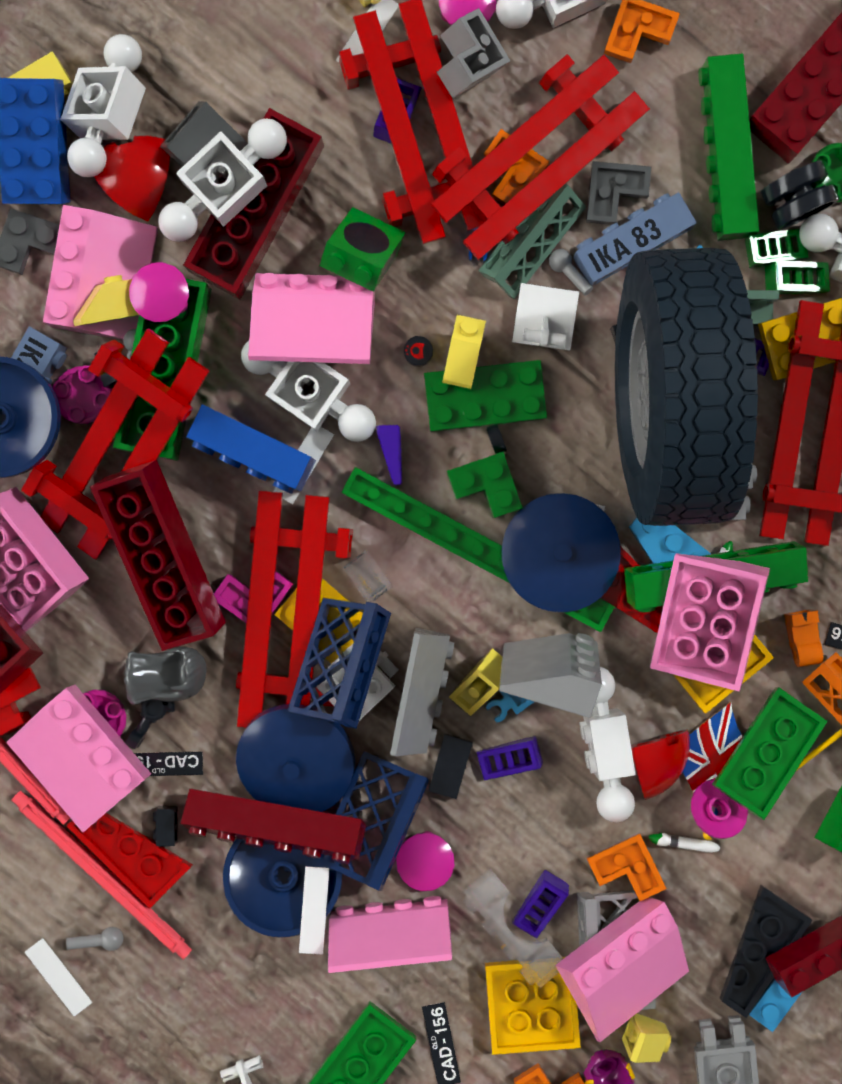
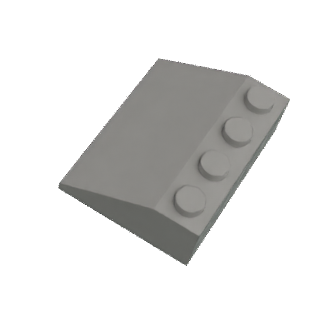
M415 628L390 751L392 756L427 753L428 745L434 746L437 729L432 728L434 717H440L443 700L438 699L439 689L446 688L449 671L443 670L445 659L451 660L455 643L449 641L450 634Z
M568 633L504 643L499 691L588 718L591 717L602 685L597 641L583 633H578L577 635Z

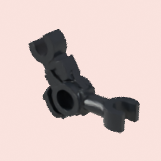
M159 700L140 702L142 710L140 715L143 717L125 743L134 749L139 748L151 724L162 719L167 711L175 712V702Z

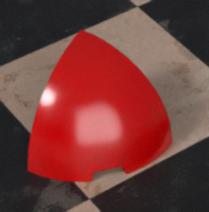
M134 136L133 141L121 145H116L115 142L109 143L103 147L107 157L105 168L94 177L103 191L115 203L132 215L148 222L160 201L168 175L170 155L160 147L166 139L154 136Z
M688 729L659 735V739L631 745L635 767L645 800L665 792L682 774L690 750Z

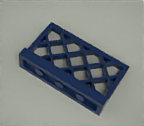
M323 598L288 712L357 729L391 613L377 603L366 602V604ZM330 608H338L341 616L329 624L327 617ZM359 611L363 612L360 624L353 627L349 618ZM345 623L349 632L337 640L333 630ZM328 635L332 644L320 652L318 647L320 640ZM353 639L352 651L345 656L341 646ZM336 651L340 660L328 668L324 659ZM319 663L323 673L311 680V668ZM341 668H344L343 680L336 685L332 675ZM327 679L331 690L319 697L315 687ZM310 692L314 702L306 708H299L302 697ZM335 697L336 703L333 713L328 714L323 704Z
M364 751L336 815H353V818H358L357 812L372 807L378 823L366 827L365 832L379 827L383 839L380 845L369 849L365 836L363 838L365 851L360 853V857L366 854L371 864L368 874L364 877L355 873L351 859L348 864L350 870L340 866L344 863H333L324 859V854H321V857L316 858L315 861L369 887L382 891L428 786V778ZM367 760L379 765L382 776L366 781L363 769ZM383 767L392 770V772L386 774ZM396 774L408 777L409 780L405 789L393 794L388 778ZM360 776H361V779H362V782H363V783L360 784V785H357V783H358V781H359V778H360ZM384 780L390 795L374 801L368 786ZM365 787L370 803L354 809L351 796L354 791ZM402 795L397 805L395 797ZM391 799L395 812L391 818L381 821L375 805ZM349 804L351 811L344 813ZM389 823L385 833L383 825ZM378 850L373 860L371 852Z

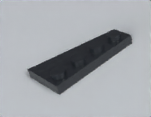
M760 885L720 995V1000L745 1018L748 1017L774 978L765 958L800 939L813 921L809 916L763 885Z

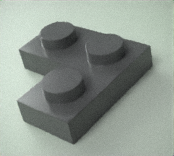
M593 161L591 164L586 223L607 225L617 223L619 196L647 199L649 197L652 166Z
M10 208L0 237V268L23 275L32 248L54 255L59 224Z

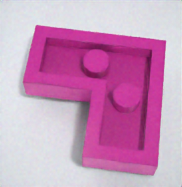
M277 571L275 575L272 614L294 585V583ZM227 574L214 593L217 603L245 623L247 622L250 588L231 574Z

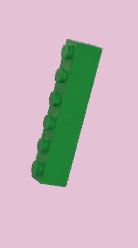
M741 53L708 56L702 68H699L698 80L699 85L704 86L705 96L701 99V112L707 118V126L704 127V143L709 145L710 156H707L706 168L707 173L712 174L713 184L709 187V200L715 206V214L712 215L711 221L712 230L714 233L717 232L718 241L744 239L749 235H755L759 232L744 55Z
M795 541L702 556L742 561L770 568L764 593L769 592V588L792 589L796 588L799 583L808 582L807 550L805 546ZM674 560L624 568L627 603L639 612H651L658 606H664Z

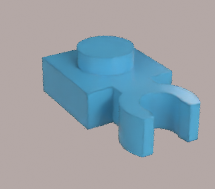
M500 691L503 697L500 700L492 699L488 701L485 707L487 710L493 706L501 708V713L494 718L497 723L506 718L509 709L512 708L517 715L534 703V701Z

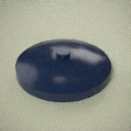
M0 356V478H9L32 470L33 467L39 465L48 456L59 434L61 414L56 393L48 380L39 371L19 360Z
M566 493L545 495L522 507L509 522L501 546L502 566L512 588L528 603L552 612L576 611L596 602L612 585L617 575L621 558L618 533L607 514L588 499Z
M289 704L275 706L261 712L245 728L236 750L237 771L242 784L249 794L257 801L323 812L335 805L348 790L355 768L354 749L349 736L342 726L334 722L292 714L288 712ZM300 704L299 708H306L307 705Z
M236 839L227 854L223 869V887L230 908L241 922L257 933L276 938L300 935L305 866L329 867L316 862V858L304 856L302 850L292 849L291 853H284L274 850V845L263 843L262 848L246 845V840ZM325 855L324 859L336 863L332 860V856ZM329 868L326 917L334 908L342 886V873Z

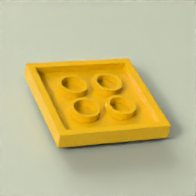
M565 957L485 963L492 1055L581 1048L578 1007L555 966Z

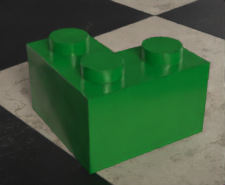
M504 452L446 472L455 500L484 491L492 518L522 509Z

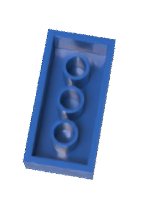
M0 78V182L3 204H65L71 202L66 125L60 120L65 107L63 80Z
M203 404L186 436L194 440L192 447L212 456L215 451L221 453L219 460L237 468H240L241 464L248 466L246 473L266 481L267 477L275 479L273 486L291 494L294 489L302 491L316 462L311 456Z

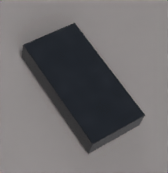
M444 733L428 789L429 792L457 799L473 741Z

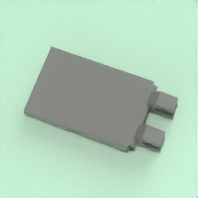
M740 1015L728 1016L731 1038L716 1040L715 1027L712 1025L711 1019L699 1020L702 1041L696 1042L697 1046L694 1047L698 1084H759L755 1044L753 1040H750L749 1036L745 1035V1026L741 1022Z

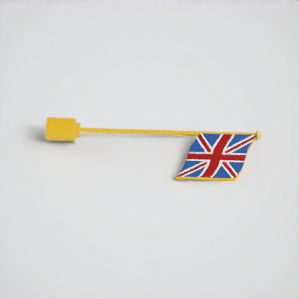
M731 702L689 733L690 750L683 774L693 793L703 782L716 779L743 738L737 727ZM842 728L806 755L798 769L842 736ZM712 806V811L717 816L718 810ZM703 832L704 839L712 840L711 836Z

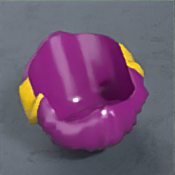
M597 1050L591 1056L584 1071L585 1084H634L635 1075L630 1063H627L625 1057L615 1050Z

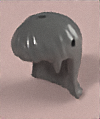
M175 647L155 654L129 652L124 666V683L126 684L127 699L131 704L137 705L147 700L175 702L193 697L202 689L205 682L207 666L204 657L197 650L188 647Z

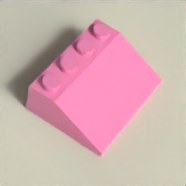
M63 205L43 323L56 329L123 340L124 335L129 330L137 328L139 315L75 327L73 320L95 286L105 283L104 278L122 275L123 280H129L133 278L140 268L152 263L158 227L91 209Z
M256 273L252 292L249 360L370 364L375 306L374 292L341 276Z
M14 487L0 493V604L21 628L27 632L73 595L89 578L18 488Z
M676 553L650 668L740 692L770 568L742 561Z
M76 685L65 688L6 742L82 832L87 830L151 775L149 770Z
M430 896L424 898V902L412 903L410 899L395 901L394 905L383 906L380 902L366 904L365 908L353 909V906L350 905L337 907L336 911H331L329 918L328 973L452 960L451 929L447 899L441 900L440 896Z
M650 897L636 903L555 965L598 1042L603 1041L689 972L677 924L665 902Z

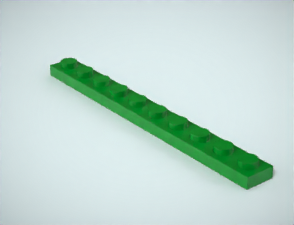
M354 467L341 493L509 583L502 566V545ZM599 598L596 602L585 608L564 613L602 632L615 606Z

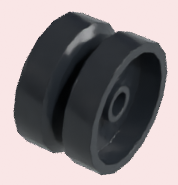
M822 160L795 169L760 191L767 206L774 207L783 204L772 214L773 221L778 230L802 222L839 201L833 185L817 187L828 176Z

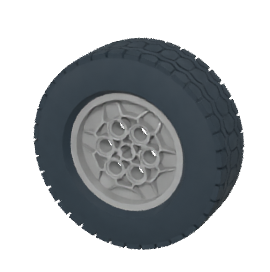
M689 248L637 252L632 256L626 270L619 305L615 343L616 422L620 457L628 494L636 517L644 525L714 524L730 521L739 513L746 497L753 467L757 430L758 382L756 345L749 298H747L748 293L743 275L734 256L726 249Z

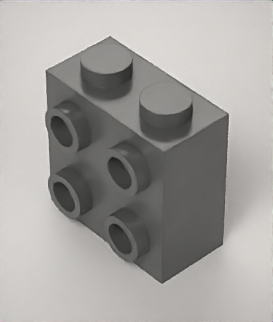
M198 101L160 147L183 167L220 131L239 151L248 143L207 102ZM222 176L218 178L219 184L226 180Z

